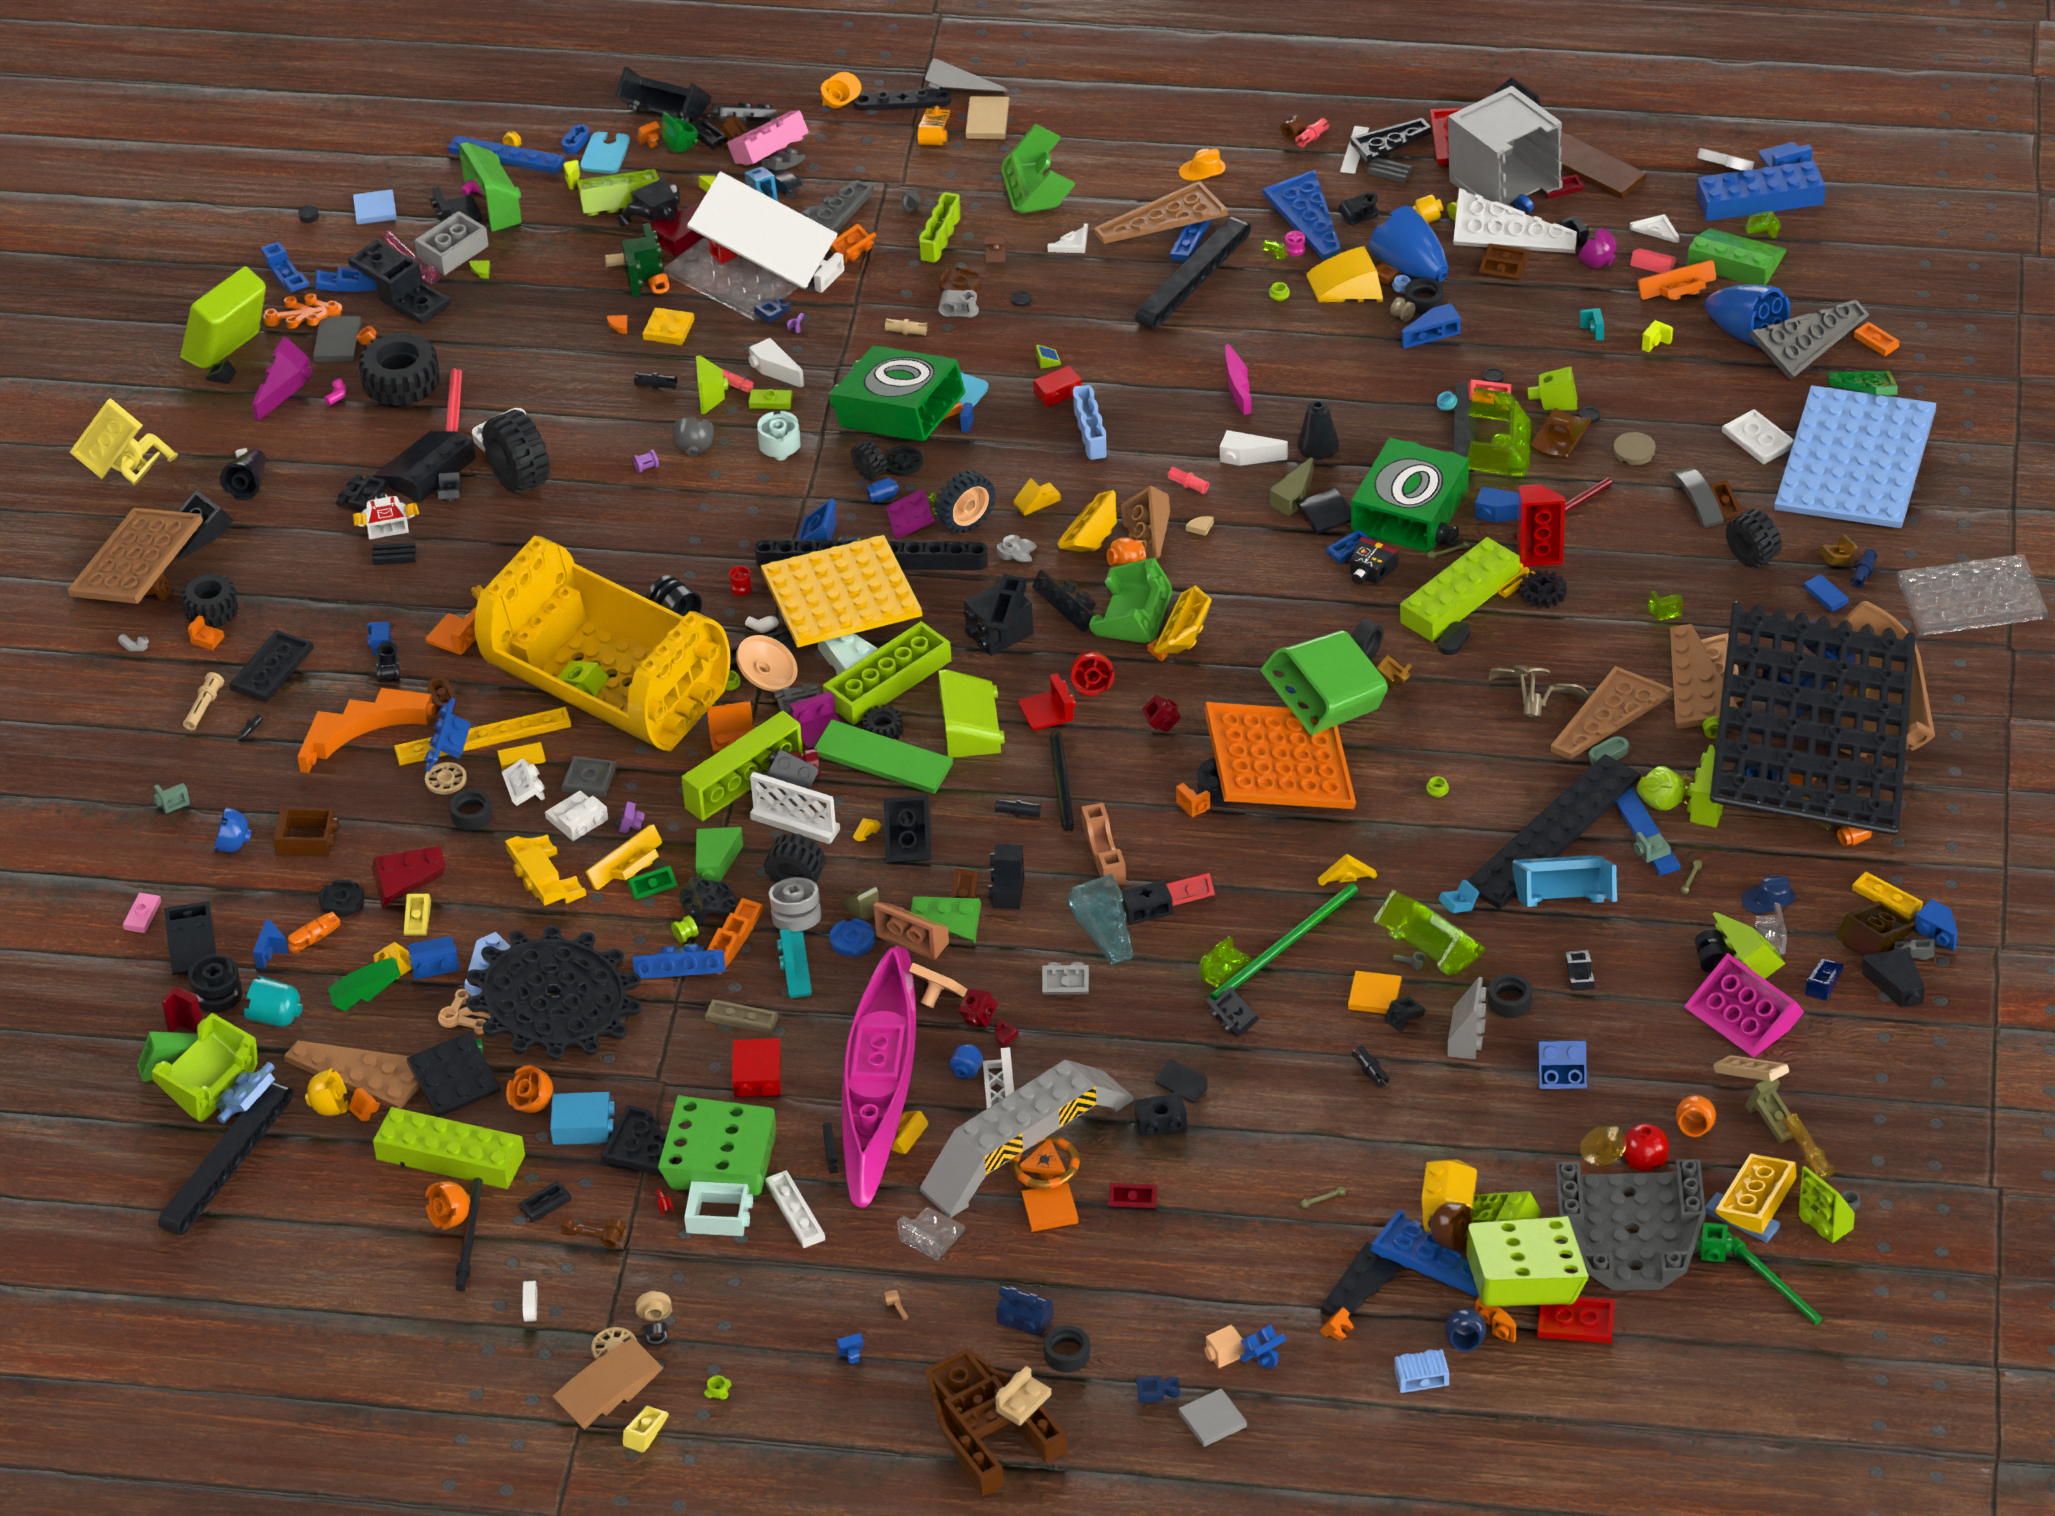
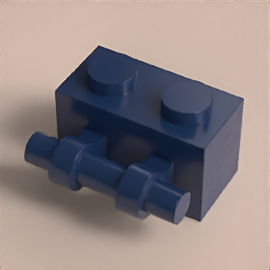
M1001 1286L999 1295L1002 1298L996 1306L997 1323L1005 1327L1024 1331L1027 1334L1042 1337L1054 1316L1053 1300L1019 1290L1012 1286H1008V1288Z

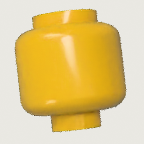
M1433 195L1417 199L1415 206H1412L1427 223L1440 219V211L1444 210L1441 200H1436Z

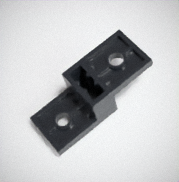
M376 239L348 258L351 267L377 281L380 301L421 325L451 305L449 297L422 282L420 265L417 261L379 239Z

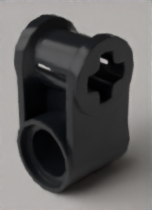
M1365 192L1359 196L1344 200L1340 203L1338 210L1349 225H1356L1378 215L1376 207L1378 197L1375 193Z
M384 642L378 647V682L389 679L401 680L397 646L392 642Z

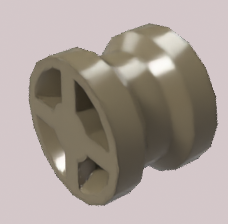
M1401 297L1396 298L1390 308V314L1394 317H1400L1404 322H1408L1415 312V304L1405 302V299Z

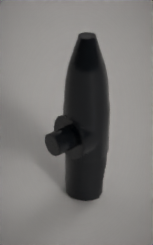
M256 715L252 720L247 721L246 726L239 734L238 740L246 738L263 720L261 715Z

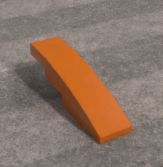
M741 898L734 914H729L723 928L718 927L707 950H724L725 967L733 960L754 928L764 909L762 904Z

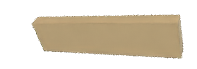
M1729 1055L1713 1065L1715 1073L1765 1081H1773L1789 1072L1788 1066L1785 1063Z

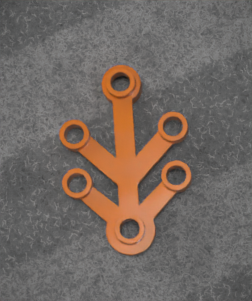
M316 294L305 295L306 305L298 303L296 297L289 296L284 299L285 307L295 310L277 312L276 309H268L265 311L263 318L264 324L270 327L278 325L281 322L280 319L286 318L287 327L292 329L298 327L305 320H307L309 326H315L327 316H340L343 308L336 301L326 303L317 300Z

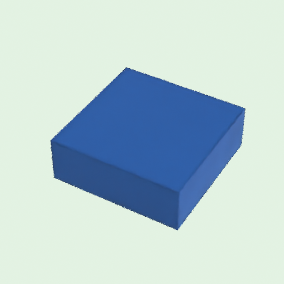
M964 402L960 415L961 432L970 431L973 422L972 403Z

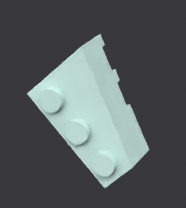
M854 633L818 642V650L827 662L835 668L837 675L878 649Z

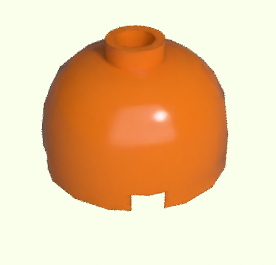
M532 1065L517 1069L514 1073L517 1074L514 1080H509L506 1096L508 1103L514 1109L528 1114L537 1113L545 1109L551 1101L554 1090L553 1083L548 1074Z
M450 1181L434 1183L427 1188L425 1198L429 1197V1204L425 1205L426 1211L435 1227L439 1228L441 1226L442 1230L451 1229L461 1224L467 1218L470 1198L460 1185Z

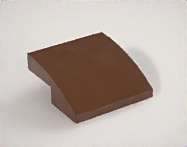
M1489 243L1486 255L1482 259L1479 274L1519 281L1528 260L1529 250Z

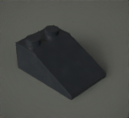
M197 490L194 491L178 512L201 514L203 522L177 553V556L182 559L220 537L233 521L220 507Z
M929 796L884 798L886 864L931 861L932 818Z

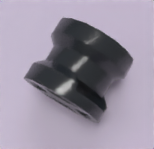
M1441 522L1436 532V543L1441 544L1445 542L1453 547L1458 539L1459 527H1450L1447 523Z

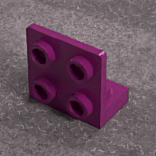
M831 691L790 704L791 717L800 723L801 738L806 749L815 748L831 720L841 722L835 713L834 696Z

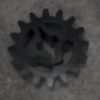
M1536 570V574L1529 572L1528 577L1523 576L1522 582H1520V597H1523L1524 603L1530 601L1531 607L1536 604L1538 609H1541L1542 606H1546L1549 609L1550 604L1558 606V601L1563 602L1564 596H1566V581H1563L1562 576L1556 577V572L1549 574L1548 570H1545L1543 573Z

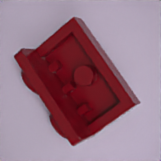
M176 986L162 999V1007L169 1032L173 1033L181 1025L198 1034L197 1027L202 1021L198 997L194 993L187 992Z

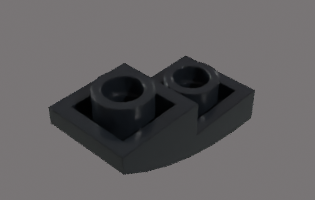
M767 169L774 175L776 189L783 190V193L795 191L794 188L802 186V182L787 171Z

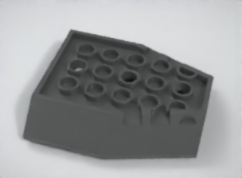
M1700 1159L1676 1160L1675 1172L1626 1174H1581L1580 1162H1555L1559 1217H1569L1586 1270L1590 1276L1613 1291L1661 1290L1687 1273L1706 1217ZM1629 1192L1634 1194V1196L1626 1197L1623 1194ZM1628 1229H1635V1230H1637L1638 1232H1637V1233H1634V1234H1631V1233H1628L1627 1230H1628ZM1638 1266L1641 1269L1638 1271L1631 1270L1630 1267Z

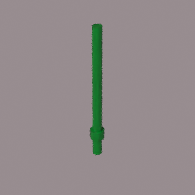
M1728 1232L1727 1238H1732L1731 1251L1735 1255L1739 1254L1815 1325L1822 1321V1317L1754 1256L1740 1238H1735Z

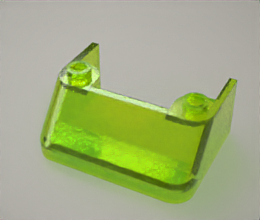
M1474 388L1468 416L1509 421L1510 427L1509 435H1494L1491 444L1470 441L1467 458H1469V469L1512 476L1526 475L1530 465L1531 419L1510 393Z
M1395 890L1391 891L1373 920L1375 923L1390 930L1388 934L1399 941L1401 938L1406 939L1437 960L1438 969L1449 976L1452 973L1458 974L1479 958L1486 949L1484 945L1427 906Z

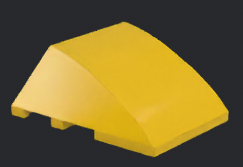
M1365 246L1345 251L1327 259L1306 274V278L1318 302H1344L1346 299H1357L1358 302H1364V299H1377V302H1383L1377 270Z

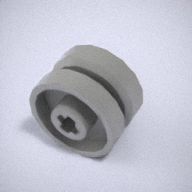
M794 877L779 881L770 888L769 901L774 926L781 930L789 929L792 932L807 930L820 921L822 913L819 903V889L815 882L806 878Z

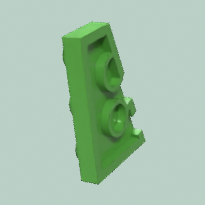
M913 897L912 913L922 915L937 923H942L948 927L949 935L962 937L974 944L976 942L981 907L980 899Z

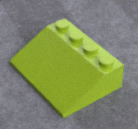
M655 169L576 180L583 214L587 213L588 216L598 215L599 211L607 210V213L618 212L620 208H625L628 203L632 202V191L659 180Z

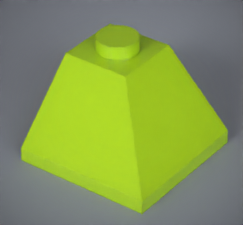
M696 356L701 414H706L725 399L724 390H728V380L723 378L721 368L702 356Z

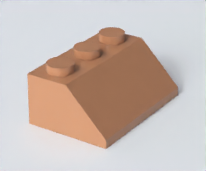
M876 902L874 904L876 937L933 960H936L948 945V927L942 923H937L890 903Z

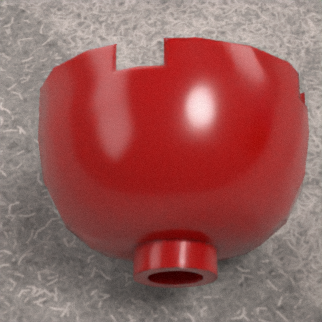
M1098 651L1084 652L1076 657L1072 663L1070 673L1076 690L1086 696H1097L1099 692L1104 690L1106 692L1113 684L1115 675L1111 661L1106 655Z
M1638 1124L1629 1129L1622 1141L1621 1155L1622 1158L1627 1160V1165L1639 1171H1652L1654 1167L1658 1165L1662 1167L1667 1162L1669 1157V1141L1666 1134L1659 1127L1652 1124Z

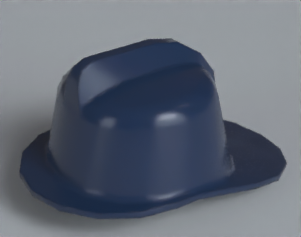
M1769 875L1762 879L1758 886L1747 890L1743 894L1741 902L1747 911L1762 914L1791 905L1795 901L1796 895L1789 885L1788 877Z

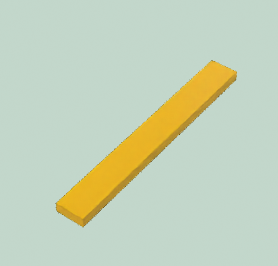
M563 707L470 728L463 751L571 727V721L567 709ZM432 737L394 745L399 766L423 761L427 752L432 747L429 746ZM440 751L438 757H440V756H445V755H449V754Z

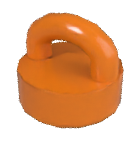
M665 273L648 279L649 287L655 294H663L670 287L667 274ZM664 284V288L656 289V286Z
M367 326L358 333L356 339L361 345L372 344L371 342L376 339L375 335L377 332L372 326Z

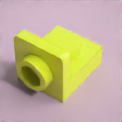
M1655 320L1643 333L1642 350L1650 352L1660 341L1670 345L1673 337V327Z

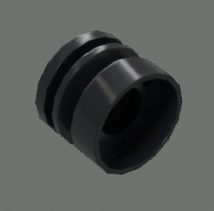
M672 575L663 576L655 581L645 597L683 617L689 611L700 613L702 609L700 595Z

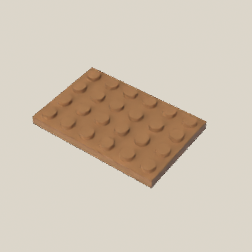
M133 508L67 591L70 597L138 604L203 522L201 514Z

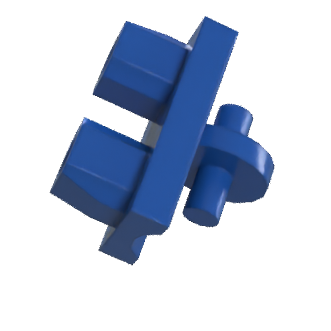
M1269 1325L1256 1332L1262 1343L1261 1345L1255 1333L1240 1340L1246 1352L1240 1355L1242 1362L1259 1356L1257 1362L1260 1366L1263 1365L1267 1369H1272L1277 1365L1279 1353L1276 1350H1272V1348L1287 1339L1284 1334L1277 1336L1272 1326Z

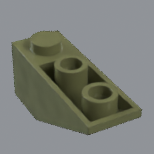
M1312 457L1300 464L1297 469L1286 475L1283 480L1270 489L1271 507L1287 516H1291L1299 509L1296 503L1306 498L1313 477Z

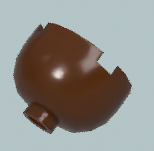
M1459 1202L1443 1203L1435 1210L1434 1214L1430 1215L1428 1226L1434 1241L1439 1246L1455 1251H1460L1467 1243V1238L1465 1237L1466 1230H1468L1469 1224L1472 1223L1473 1219L1472 1209L1466 1206L1467 1204Z

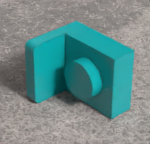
M1601 309L1580 310V328H1590V333L1594 332L1596 341L1604 340V322Z

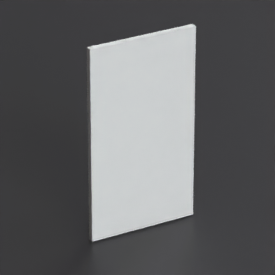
M721 171L717 174L715 181L687 225L688 228L804 290L808 287L810 280L830 246L837 238L836 232Z

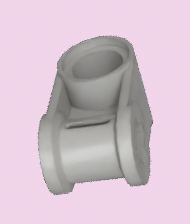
M945 290L941 294L938 308L939 313L946 317L976 316L979 313V307L976 305L977 293L973 290Z

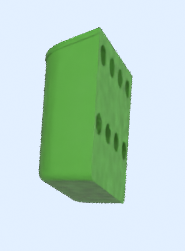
M1344 630L1280 648L1272 654L1260 669L1311 736L1377 710L1388 689L1384 677L1350 634ZM1273 671H1280L1284 677L1275 676ZM1285 687H1293L1296 693H1289ZM1298 702L1305 703L1309 709L1300 708ZM1316 718L1319 722L1317 725H1314L1310 719Z
M678 1095L658 1166L668 1185L674 1190H690L691 1181L748 1184L749 1194H753V1196L760 1195L776 1137L775 1110L769 1107ZM682 1122H689L691 1127L688 1129H681L679 1127V1124ZM683 1139L687 1141V1144L678 1147L674 1145V1142ZM673 1157H679L682 1159V1162L674 1165L669 1163V1160Z

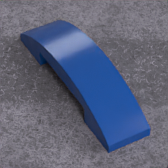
M279 241L261 247V252L270 270L286 291L294 292L310 286L302 272L298 273L287 257L286 250Z

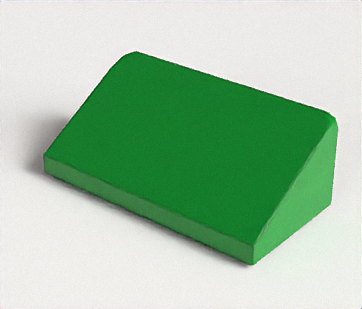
M670 865L630 878L626 882L635 901L678 887Z

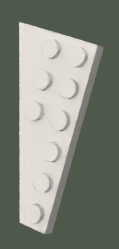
M1459 188L1454 245L1488 247L1489 243L1533 251L1575 253L1577 231L1555 223L1550 224L1542 221V218L1526 215L1523 211L1496 201L1491 202L1483 199V196L1473 195Z

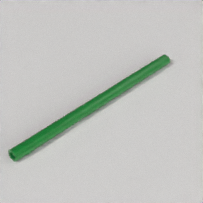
M1350 883L1210 994L1213 1002L1230 987L1235 990L1358 892L1357 886L1354 883Z

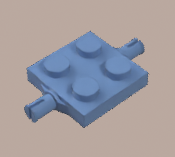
M267 1062L260 1071L240 1074L235 1079V1084L221 1094V1099L215 1104L220 1111H223L217 1116L219 1122L225 1124L235 1113L246 1112L275 1080L271 1075L272 1070L275 1069L272 1063Z

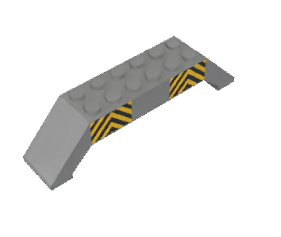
M1065 1059L956 1128L920 1186V1191L949 1218H952L969 1207L968 1202L986 1175L1095 1105L1110 1107L1117 1112L1134 1101L1133 1096L1103 1070Z

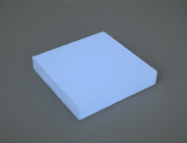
M393 189L353 195L357 225L397 219Z

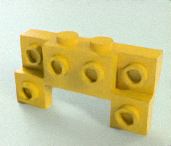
M547 834L537 838L516 836L505 841L506 850L516 863L513 865L516 875L522 877L526 890H531L535 898L539 897L544 906L563 899L567 904L586 896V889L581 887L577 876L559 880L558 871L549 860V857L558 854L557 848L552 845Z

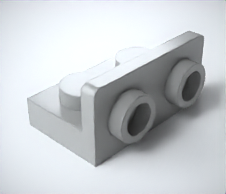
M1051 962L1042 966V994H1089V965H1084L1082 962H1073L1070 965Z

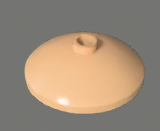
M754 635L744 639L739 645L736 652L738 667L745 678L753 685L767 691L776 692L781 691L784 687H790L796 680L798 669L795 658L788 648L776 639L764 635Z

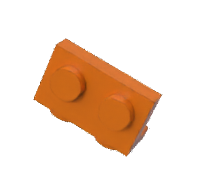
M856 224L837 237L829 249L834 254L836 252L842 254L845 264L849 260L854 261L857 259L862 251L870 250L875 244L874 240L877 235L875 232L869 235L859 224Z

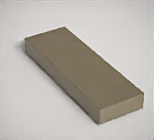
M712 999L705 1014V1021L767 1034L772 1033L778 1020V1012Z

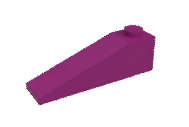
M283 337L273 353L275 361L272 367H267L265 384H260L252 403L254 419L256 421L262 419L301 388L312 374L309 357L288 338Z

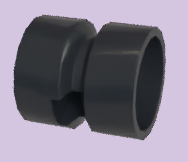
M1711 929L1701 932L1694 940L1700 966L1707 973H1712L1728 953L1724 935L1718 930Z

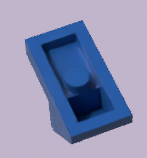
M267 919L253 950L256 968L265 969L268 960H271L273 953L288 954L286 938L272 921Z

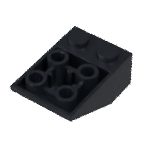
M209 901L164 908L172 975L188 973L191 966L198 959L217 954L214 923Z

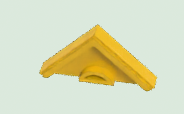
M1346 854L1317 879L1318 883L1323 886L1331 881H1339V883L1357 881V878L1368 876L1375 879L1377 873L1373 868Z

